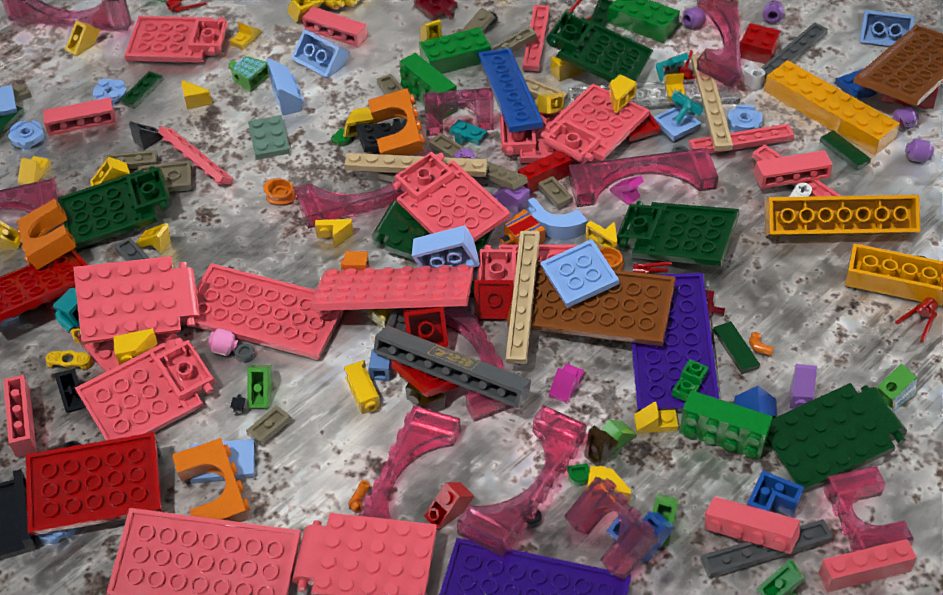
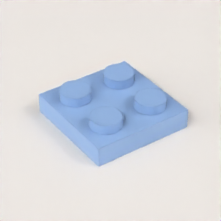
M682 105L675 106L654 116L661 130L673 141L701 128L702 123L689 112H687L681 123L674 120L682 109Z

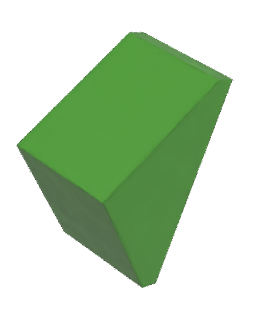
M608 420L601 429L618 441V445L612 453L637 437V434L624 421Z

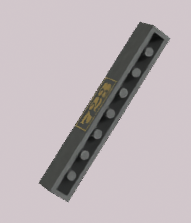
M386 326L375 335L373 352L516 408H519L529 396L531 380L390 326Z

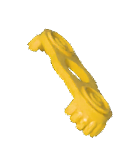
M72 350L51 351L46 355V365L51 369L53 365H61L62 367L77 366L84 371L90 369L93 364L89 354ZM65 356H74L72 361L63 362Z

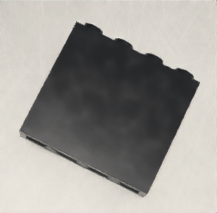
M22 469L13 471V480L0 483V561L37 550L35 535L31 536V534H28L27 487Z

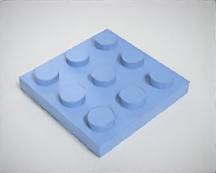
M592 239L540 262L541 268L567 308L619 284L618 277Z

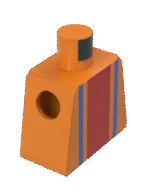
M524 209L504 224V236L499 238L501 245H519L520 231H539V244H542L546 239V229Z

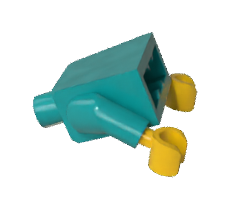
M70 288L62 297H58L55 300L53 308L56 311L55 317L58 324L68 333L71 332L74 342L80 344L77 337L81 336L80 329H75V327L80 326L76 288Z

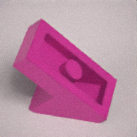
M641 175L622 180L609 190L629 205L640 198L638 185L642 184L644 180Z
M567 363L563 369L558 368L549 397L567 404L583 378L584 370Z

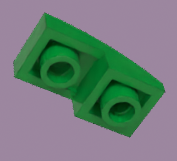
M689 359L671 396L686 402L690 390L698 391L708 367Z

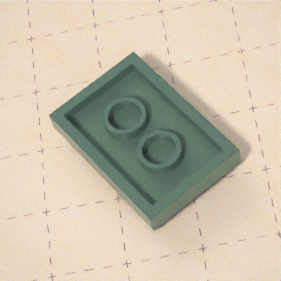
M282 115L248 121L256 160L290 154Z

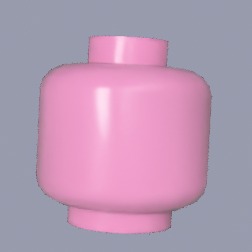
M218 328L215 332H211L207 346L210 347L213 353L228 356L231 351L235 352L238 340H235L233 332Z

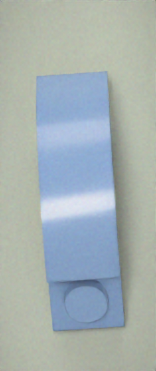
M534 197L528 200L526 211L546 229V237L564 240L577 238L585 234L588 220L578 209L568 214L555 215L544 210Z

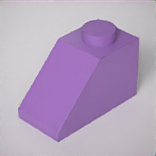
M502 186L493 195L499 198L500 203L504 207L518 214L528 207L530 190L524 186L515 190Z
M795 365L790 385V408H797L814 399L817 366Z

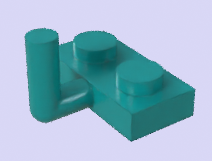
M687 52L656 63L655 67L660 83L663 82V77L665 76L663 68L669 67L671 70L684 65V61L689 59Z
M674 89L672 92V102L677 106H683L674 119L676 122L681 123L687 112L694 116L696 114L700 116L704 111L702 105L678 90Z
M459 119L449 129V133L455 136V142L460 145L468 141L479 146L487 137V130Z

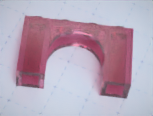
M491 87L423 94L426 136L443 134V118L445 114L458 107L469 108L475 113L477 127L484 130H494V98Z
M877 466L828 476L824 486V494L832 503L833 513L841 522V530L844 535H847L852 552L907 539L910 546H912L914 541L905 520L886 525H871L862 521L853 510L852 504L882 495L886 483Z
M596 476L564 517L576 531L589 535L606 514L616 511L620 519L619 535L601 557L600 561L612 575L626 579L659 538L653 532L655 528L647 521L642 520L640 511L628 504L629 499L615 489L617 486L608 478L604 480Z

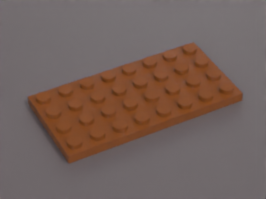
M916 24L854 77L853 83L875 90L877 93L891 96L893 99L902 100L909 105L918 106L943 83V33Z
M537 261L531 330L663 346L676 282L675 277L613 270L619 279L618 285L567 308L541 268V261ZM512 302L506 321L507 327L510 326Z

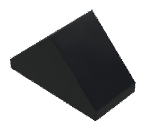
M130 121L129 127L133 140L143 150L163 139V136L158 133V129L155 127Z
M75 368L54 373L65 412L85 407L75 387L81 385Z

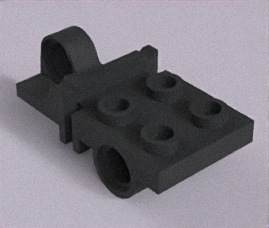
M399 118L393 119L392 126L390 123L357 124L356 132L363 151L380 154L377 139L398 133L405 127L407 120L405 119L401 123Z

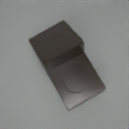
M408 382L405 387L406 398L410 402L417 404L418 418L445 410V394L439 393L426 397Z
M594 425L588 432L584 456L594 465L603 466L618 445V441L606 431L600 430Z

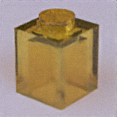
M393 308L367 309L368 321L381 329L385 328Z

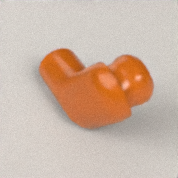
M752 332L751 337H749V343L753 350L771 357L774 347L763 344L760 340L762 335L759 332Z
M360 481L348 502L349 509L354 513L360 512L363 508L362 502L370 487L368 481Z

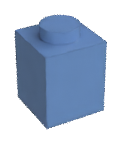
M372 349L369 362L370 379L390 381L392 359L373 352L374 349Z

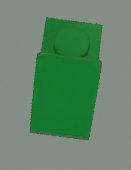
M788 560L757 589L761 595H798L795 589L806 579L794 561Z

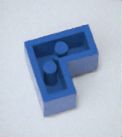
M762 470L747 505L769 512L773 509L793 518L800 503L804 487Z
M649 511L640 523L630 515L619 514L607 529V532L637 561L648 562L675 527L660 513Z

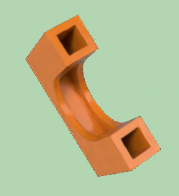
M408 88L368 100L375 123L392 118L407 120L405 127L398 133L377 139L381 155L409 156L424 151L423 144L426 142L423 133L420 134V130H422L420 120L416 119L419 117L417 108L413 107L416 104L413 94L410 95Z
M55 198L17 220L19 227L17 231L21 236L19 239L23 244L22 250L26 254L24 258L29 265L33 264L37 270L76 247L73 236L64 225L46 234L67 220L64 209Z
M221 438L172 454L181 482L207 473L217 474L226 481L223 493L212 502L190 509L191 516L242 522L249 519L247 511L250 510L247 498L242 499L240 493L244 492L241 481L235 480L234 475L238 474L234 462H229L228 457L232 455L228 444L223 445Z

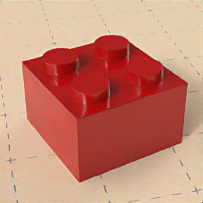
M749 23L740 41L738 58L766 64L774 57L779 46L781 30Z
M420 307L403 310L406 333L443 347L449 346L444 307Z

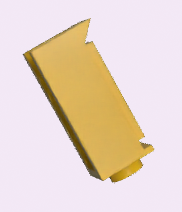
M365 360L344 366L347 375L345 379L361 414L373 412L381 408L379 394H377L366 370Z

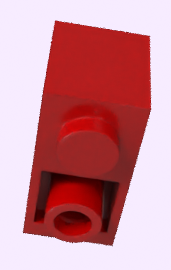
M446 482L424 517L431 524H436L437 530H441L464 513L474 495L461 482Z

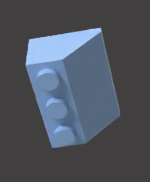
M865 10L862 16L859 43L891 46L913 28L915 16Z
M304 29L291 59L329 78L344 66L350 51L314 32Z
M270 58L267 59L271 85L282 116L302 111L301 104H303V98L299 94L298 84H294L296 83L294 74L290 73L288 67Z
M465 225L413 239L412 257L419 267L430 266L438 268L441 265L454 267L461 264H466L469 267L480 266L473 236Z

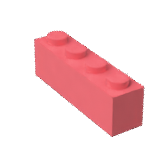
M312 7L302 17L304 29L355 47H359L368 37L367 25L365 23L316 7Z
M111 97L43 110L44 124L48 136L116 123Z
M822 150L756 161L754 175L760 188L764 189L830 178L833 164L826 151Z
M24 375L3 379L9 445L15 457L37 453L31 390Z
M714 496L705 512V529L791 554L799 538L800 520Z
M904 539L823 559L818 574L828 593L911 572L917 557L908 540Z

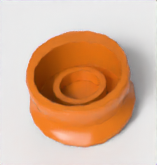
M274 178L268 180L263 185L266 200L269 203L284 205L293 202L296 198L294 187L288 180Z
M611 247L599 249L612 270H621L624 267L623 255L619 250Z

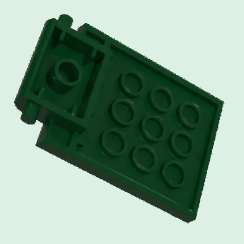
M572 11L569 13L563 12L546 37L550 47L560 50L556 55L557 58L608 82H611L619 75L637 81L654 51L588 19L579 18Z
M150 166L149 171L146 172L139 170L58 197L60 206L64 209L67 216L64 225L74 238L75 250L158 222L156 213L167 211L172 205L162 169L155 166Z
M394 200L374 230L372 239L375 246L380 247L381 244H385L384 248L386 251L414 260L412 257L413 239L430 235V233L397 200ZM495 228L474 242L477 255L479 250L484 249V246L487 245Z
M637 201L636 204H630L617 233V244L621 249L633 248L632 258L722 266L739 217V209L659 202L643 205L642 201Z
M848 383L772 419L767 442L792 482L804 487L803 493L894 452L895 445L892 442L893 440H896L899 445L905 443L904 435H906L907 429L877 387L869 388L868 385H864L860 389L862 392L858 393L853 385Z

